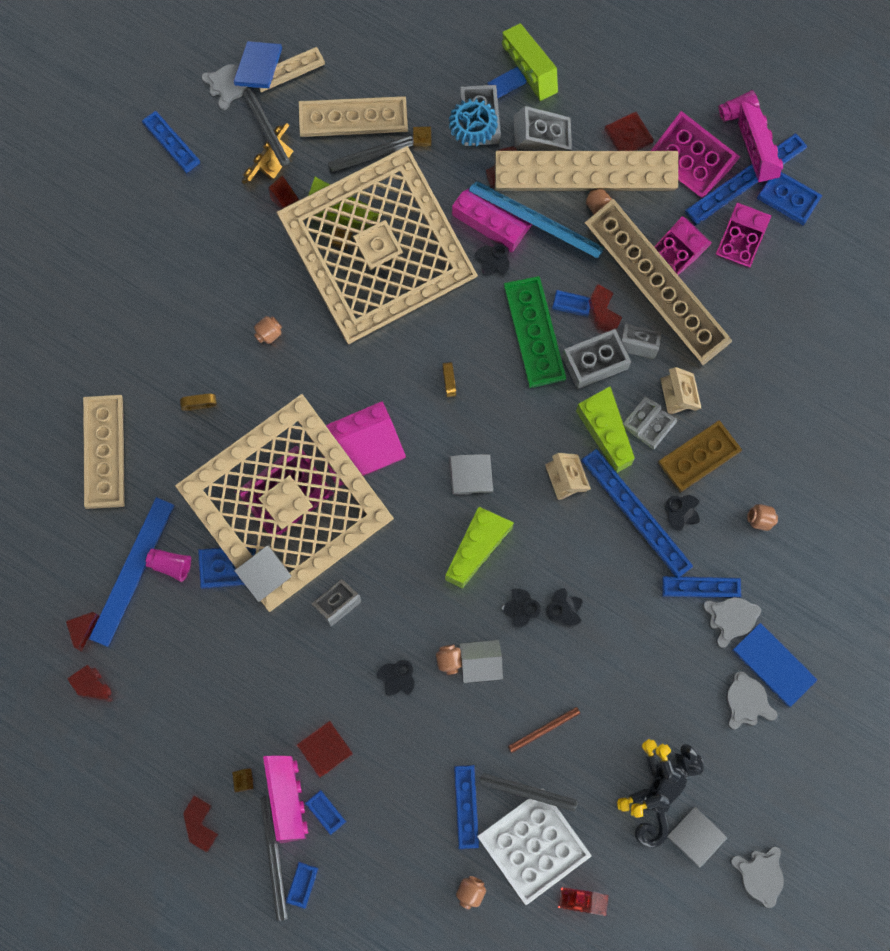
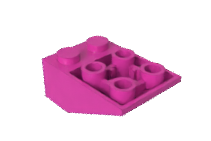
M736 203L716 255L751 267L772 215Z
M682 216L654 248L676 274L679 275L712 242L689 220Z

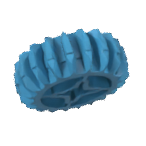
M469 98L467 103L462 100L460 105L456 104L455 109L451 110L449 129L452 136H455L456 141L461 140L462 145L468 142L469 147L472 143L478 146L479 142L485 144L486 140L490 141L492 135H495L498 118L495 115V110L491 109L490 104L485 105L484 100L479 103L477 98L474 102H471ZM480 115L486 119L487 123L484 122L482 118H480ZM459 122L466 127V130L460 126Z

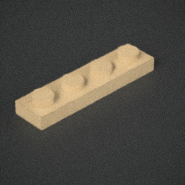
M315 47L278 63L270 88L325 65V61L318 48ZM259 88L260 92L268 90L267 88Z

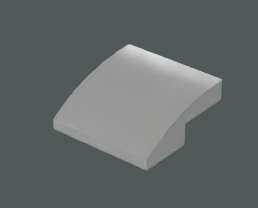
M644 397L623 425L635 437L655 450L676 424L677 419L663 411L659 404Z
M475 454L449 457L452 494L470 495L472 493L493 492L490 455Z
M269 545L234 570L258 602L292 576Z
M696 807L668 835V839L681 849L684 855L699 868L727 839Z

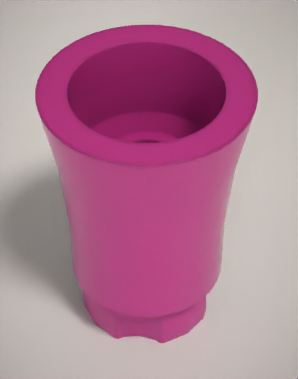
M750 90L719 105V114L723 122L739 118L742 102L760 108L755 92Z
M152 548L147 554L146 566L183 582L190 570L191 556Z

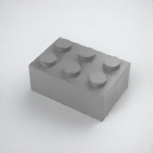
M496 85L460 87V104L462 100L467 103L469 98L471 102H474L476 98L479 103L484 100L485 105L490 104L491 109L495 110V115L498 118L495 135H492L490 141L486 140L485 144L479 142V145L500 144L501 132ZM480 115V118H482L484 122L487 123L486 119Z
M616 329L564 349L562 355L577 390L628 370L631 363Z

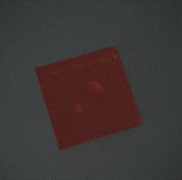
M633 112L605 126V131L618 151H637L654 141L637 112Z
M330 721L297 744L320 778L353 755Z

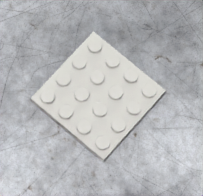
M532 799L523 802L477 836L525 906L592 856L556 806Z

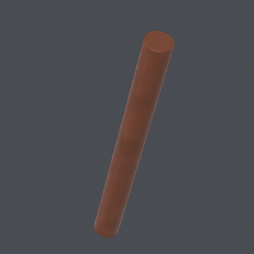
M577 707L573 708L508 746L510 752L517 751L581 714Z

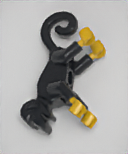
M647 739L642 744V749L648 754L646 756L651 773L655 775L650 789H643L631 794L629 798H619L617 805L618 810L624 812L630 810L629 803H632L631 816L636 818L643 817V809L656 812L659 823V833L656 838L647 840L644 837L646 831L651 835L656 834L655 827L649 823H641L635 830V838L638 843L647 848H656L662 845L668 836L669 826L665 812H668L672 802L685 789L688 776L701 775L705 764L702 757L696 754L691 745L684 744L680 749L681 754H675L677 764L672 765L670 758L666 757L671 753L670 747L663 743L657 747L654 740ZM657 755L662 759L660 763L658 762Z

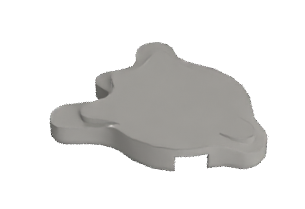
M226 65L216 72L202 74V81L210 85V94L212 96L220 95L218 105L222 110H227L230 103L234 99L243 96V91L248 88L245 86H235L234 84L239 65Z
M735 597L720 603L706 601L703 605L704 610L711 615L710 627L712 629L718 628L721 631L717 639V645L720 648H725L733 638L749 633L754 627L757 617L761 614V608L757 604H751L744 599Z
M737 672L726 696L727 704L731 711V717L728 722L729 728L735 730L742 723L754 726L758 723V715L769 721L775 720L778 714L768 704L764 687L758 681L748 677L746 673Z
M778 847L770 848L767 853L753 851L750 862L740 856H734L731 859L732 866L741 874L745 891L748 895L760 901L766 908L775 906L777 897L784 885L783 873L779 866L781 850Z

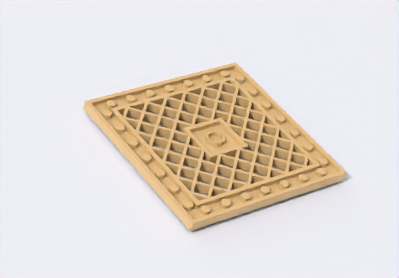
M408 146L277 212V216L347 345L478 277ZM389 178L388 185L380 183ZM392 178L402 181L400 189L390 186ZM405 183H406V185H407V187H408V189H409L410 192H407V191H404V190H403V187H404V184H405ZM373 186L372 193L364 191ZM376 186L386 189L384 197L374 194ZM389 190L399 193L396 201L387 199ZM357 194L355 201L348 200V198ZM401 194L411 197L409 205L399 202ZM360 195L370 197L368 206L358 203ZM372 199L382 201L380 210L370 207ZM413 200H415L419 209L412 207ZM341 202L339 210L331 208ZM343 203L354 206L351 214L341 211ZM385 203L395 206L393 214L383 211ZM356 207L366 210L364 218L354 215ZM397 207L407 209L405 218L395 215ZM324 211L323 218L314 216ZM327 211L337 214L335 222L325 219ZM369 211L379 214L377 222L367 219ZM410 211L420 214L418 222L408 219ZM340 215L350 218L348 226L338 224ZM381 215L391 218L389 225L386 220L380 222ZM422 215H423V217H424V219L426 220V222H427L428 225L423 224V223H420V222H421V219H422ZM308 219L307 225L305 226L303 221ZM311 219L321 222L319 231L309 228ZM353 219L363 222L360 230L350 227ZM394 219L404 222L402 230L392 227ZM365 223L373 225L372 227L363 231ZM406 223L416 226L414 234L404 231ZM323 224L334 226L331 235L321 232ZM336 227L346 230L344 239L334 236ZM419 227L428 230L426 238L417 235ZM431 231L436 241L429 239ZM349 232L357 234L353 236L354 242L347 240ZM393 232L400 234L398 242ZM310 233H313V234H316V235H317V238H316L315 243H314V241H313V239H312ZM403 235L412 238L410 246L401 244ZM320 236L330 239L328 247L318 244ZM415 239L425 242L423 250L413 247ZM332 240L342 243L340 251L330 248ZM428 243L437 246L435 254L426 252ZM345 244L355 247L353 255L343 252ZM401 248L409 250L407 259L399 257V255L403 254ZM440 248L445 257L438 255ZM318 249L326 251L324 259ZM357 249H359L363 258L356 256ZM329 252L339 255L337 263L326 261ZM412 252L421 254L419 263L409 260ZM424 255L434 258L432 266L422 264ZM341 256L351 259L349 268L339 265ZM354 260L364 263L362 272L352 269ZM392 260L391 267L382 265ZM395 260L405 263L403 271L393 268ZM436 260L446 262L444 271L434 268ZM408 264L418 267L415 275L406 272ZM327 265H328V266H331V267H335L333 276H332V274H331L329 268L327 267ZM366 265L370 270L376 268L374 275L364 273ZM379 268L389 271L387 280L377 277ZM420 268L430 271L428 279L418 276ZM338 269L348 272L345 280L335 277ZM392 272L402 275L399 283L389 281ZM433 272L441 274L431 280ZM350 273L360 275L358 284L348 281ZM404 276L414 279L412 287L402 285ZM363 277L373 279L371 288L361 285ZM417 280L425 282L424 284L415 288ZM375 281L385 283L383 292L373 289ZM336 282L344 284L342 292ZM347 285L357 288L354 296L344 294ZM388 285L398 287L396 296L386 293ZM359 289L369 292L367 301L357 298ZM401 289H404V290L409 291V292H407V293H405V294L399 296V293H400V290H401ZM372 293L382 296L380 304L370 302ZM384 297L393 299L392 301L382 305ZM345 298L353 300L351 309L347 304ZM355 302L366 304L363 313L353 310ZM368 305L376 308L366 314Z
M303 394L175 485L236 569L252 557L246 547L256 548L255 554L259 552V549L264 548L260 546L261 535L272 537L270 545L272 551L283 552L282 564L285 567L294 569L289 572L292 576L261 600L268 612H271L394 519ZM298 422L300 426H293V424ZM288 429L287 438L277 437ZM291 429L302 430L300 440L290 439ZM305 432L312 442L304 441ZM272 440L271 450L261 448ZM276 440L286 442L285 452L274 450ZM289 442L300 444L298 454L288 453ZM303 444L313 446L312 456L301 455ZM316 447L324 458L315 457ZM256 452L255 461L245 460ZM260 452L270 453L269 463L258 462ZM273 454L284 455L283 465L272 464ZM287 456L298 457L296 468L286 466ZM301 458L311 459L310 470L300 468ZM314 460L324 461L323 472L313 470ZM241 463L239 473L230 472L231 469ZM244 463L254 464L253 475L243 474ZM328 464L336 474L327 472ZM258 465L268 467L267 477L256 475ZM272 467L282 469L280 479L270 478ZM285 469L295 471L294 480L290 475L284 479ZM299 471L309 473L308 483L297 482ZM225 474L224 484L213 483ZM312 474L323 475L321 485L311 484ZM228 475L239 476L237 486L227 485ZM326 476L336 477L335 487L325 486ZM242 477L253 478L251 489L240 487ZM256 479L266 480L265 491L254 489ZM339 479L347 489L338 488ZM269 481L280 482L268 491ZM298 485L307 486L306 496ZM209 486L207 496L203 490ZM212 486L223 488L221 498L210 497ZM310 487L320 488L319 499L309 498ZM226 488L237 490L235 500L224 499ZM324 489L334 491L333 501L323 500ZM240 490L250 492L249 502L238 501ZM338 491L347 493L346 503L336 502ZM254 492L263 494L258 498L262 504L252 503ZM351 495L359 505L350 504ZM211 500L221 501L219 511ZM310 501L319 502L317 513L308 511L313 507ZM224 502L235 503L233 514L222 513ZM322 503L332 504L331 515L321 513ZM238 504L248 505L247 516L236 515ZM336 505L346 506L344 517L334 515ZM252 506L262 507L261 518L250 517ZM349 507L359 508L358 519L348 517ZM265 509L273 520L264 519ZM362 510H363V511L365 512V514H366L363 518H361V517H362ZM303 514L302 524L292 523ZM306 514L317 516L315 526L305 525ZM223 516L232 517L231 527ZM320 516L330 518L329 528L319 527ZM236 518L246 519L245 530L234 528ZM334 518L343 520L342 530L332 529ZM249 520L260 521L259 532L248 530ZM347 520L356 521L355 524L346 530ZM263 522L274 523L272 534L262 532ZM277 525L281 530L287 526L286 536L276 535ZM291 526L301 527L300 538L289 536ZM304 528L315 529L313 540L303 538ZM318 530L328 531L327 542L317 541ZM235 532L244 533L243 543ZM332 532L341 533L330 542ZM247 533L258 535L256 546L246 544ZM275 537L285 539L284 550L274 548ZM289 539L299 541L298 551L287 550ZM302 541L313 543L311 553L301 552ZM316 543L325 545L315 553ZM287 553L297 554L296 565L285 564ZM300 555L310 556L299 565Z

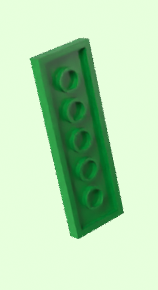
M540 276L504 283L503 287L529 388L566 381Z

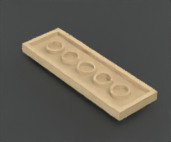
M406 96L299 101L300 137L408 132Z
M123 396L83 397L85 509L125 507Z

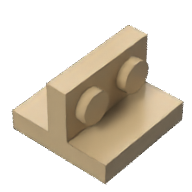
M674 367L669 369L670 375L660 378L668 414L672 415L685 409L694 411L702 409L694 373Z
M557 453L552 456L553 461L545 464L558 500H562L576 492H586L591 489L578 454Z

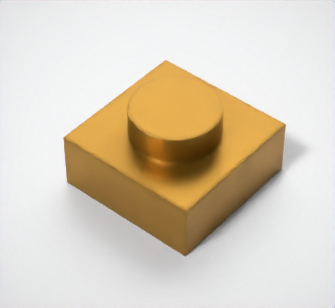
M431 126L413 127L414 146H431Z
M336 227L334 236L344 239L346 230ZM352 232L348 233L347 240L349 241L352 239ZM332 240V246L342 247L341 242ZM345 244L344 249L348 250L349 245Z
M251 768L232 772L234 792L254 789Z

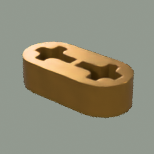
M452 362L442 363L446 397H456Z
M215 394L193 395L180 399L181 410L184 411L213 408L217 405Z

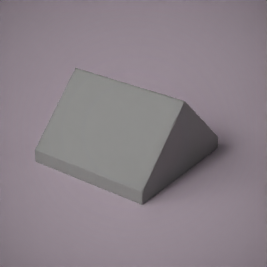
M625 323L621 341L627 353L655 360L660 347L661 332Z
M341 579L316 599L312 605L331 627L360 604L361 598L357 592Z
M499 640L460 644L463 683L503 680L502 654Z

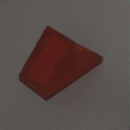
M283 176L268 187L271 200L281 209L300 201Z
M90 612L66 621L73 646L80 652L83 651L100 617L97 613Z

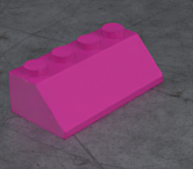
M742 102L738 126L758 182L780 178L783 162L782 159L778 158L777 145L772 142L773 136L771 130L767 128V118L765 115L763 116L760 108Z
M470 188L464 190L452 205V216L494 242L504 244L513 253L532 224L470 192Z

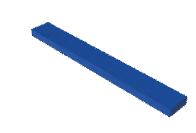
M795 133L777 146L778 158L782 159L784 165L804 151L807 145ZM749 165L685 210L684 213L695 226L758 183L753 165Z
M597 448L581 459V462L677 579L693 568L691 562Z
M157 497L155 498L89 639L91 641L109 647L146 568L147 554L152 548L155 549L174 509V504Z

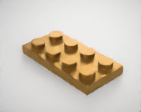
M719 420L659 460L658 464L681 493L739 454L742 449Z

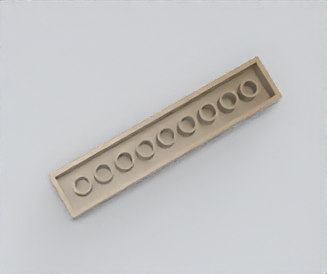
M678 151L495 152L496 191H592L596 189H603L605 191H675L678 188Z
M614 199L585 222L591 232L702 365L706 364L732 342L729 335Z

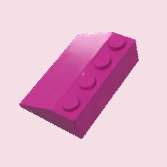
M682 111L651 149V151H678V180L701 198L705 197L740 158L739 155Z
M383 401L326 425L362 476L406 458ZM328 464L327 468L329 473L336 474L334 470L331 468V466ZM332 477L333 482L335 484L336 477ZM339 479V486L344 485Z
M295 446L288 453L298 454L299 447ZM284 455L272 464L283 465ZM287 456L286 466L296 468L298 457ZM301 458L300 468L310 470V459ZM268 467L257 476L267 477ZM272 467L270 478L280 479L282 469ZM285 469L284 479L290 475L294 480L295 471ZM299 471L297 482L308 483L309 473ZM312 474L311 484L321 485L322 476ZM252 479L242 487L251 489ZM256 479L254 489L265 491L266 480ZM269 481L268 491L280 482ZM298 485L306 496L307 486ZM310 487L309 498L319 499L320 488ZM324 489L323 500H327L334 492ZM240 490L239 498L241 501L249 502L250 492ZM254 492L252 503L262 504L258 498L263 494ZM310 501L313 507L310 508L308 511L311 512L313 509H315L318 506L319 502ZM252 506L251 514L256 518H261L262 507ZM265 509L264 519L273 520ZM302 514L300 517H298L296 520H294L292 523H296V522H298L300 519H302L303 514ZM263 522V529L267 533L272 534L274 523ZM277 525L276 535H281L285 532L287 526L281 530Z
M263 756L276 841L282 844L306 839L305 834H309L307 821L303 822L302 814L305 813L304 801L299 799V793H302L300 780L296 781L295 773L299 772L297 760L293 761L292 756Z

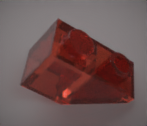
M86 665L67 678L77 695L82 698L105 702L113 700L110 696L112 694L111 689L106 683L104 685L101 683L99 678L102 676L96 667L92 669V667Z
M561 887L558 908L606 916L609 895Z

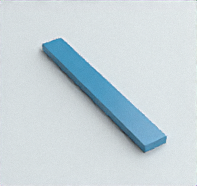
M479 181L472 184L469 189L470 192L596 258L604 250L603 246Z

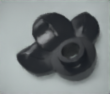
M498 243L492 247L483 246L474 255L483 261L481 267L483 274H492L496 270L504 274L509 269L510 263L507 259L509 251L504 244ZM500 251L503 254L497 255L496 252Z
M685 495L683 497L671 496L666 501V509L670 513V524L676 530L681 531L684 524L693 525L699 523V515L694 508L700 501L692 495ZM672 503H676L678 508L674 509Z
M518 588L512 589L513 600L501 607L507 616L513 617L512 625L514 627L527 625L530 619L536 618L541 611L540 604L536 600L531 599L527 591ZM529 606H532L534 608V612H528L527 608Z
M565 588L559 589L553 594L552 603L547 606L546 614L550 620L561 621L566 626L577 625L582 621L576 613L580 609L583 600L578 597H568ZM558 609L559 614L554 615L552 610Z
M400 660L396 664L387 663L376 674L377 677L386 680L385 693L387 696L395 695L401 690L409 695L415 686V681L412 677L413 666L406 660ZM401 667L407 668L405 674L400 673Z

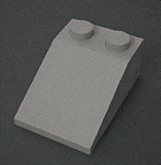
M524 106L514 115L515 148L526 151H571L570 117Z

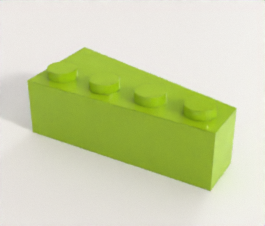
M520 23L503 31V48L508 51L539 101L558 93L557 67Z
M314 177L309 195L330 184ZM350 197L348 200L355 201L356 198ZM358 200V203L367 205V204L363 203L362 201ZM341 202L331 208L339 210ZM343 203L341 211L351 214L354 206ZM356 207L354 215L364 218L366 210ZM324 211L314 216L323 218ZM327 211L325 219L335 222L337 214ZM369 211L367 219L377 222L379 214ZM340 215L338 224L348 226L350 218ZM353 219L350 227L360 230L363 222ZM365 223L363 231L372 227L373 225Z
M610 386L579 403L576 412L608 463L618 473L632 465L635 457Z
M478 507L445 575V580L463 588L494 549L502 542L504 537L512 530L514 522Z

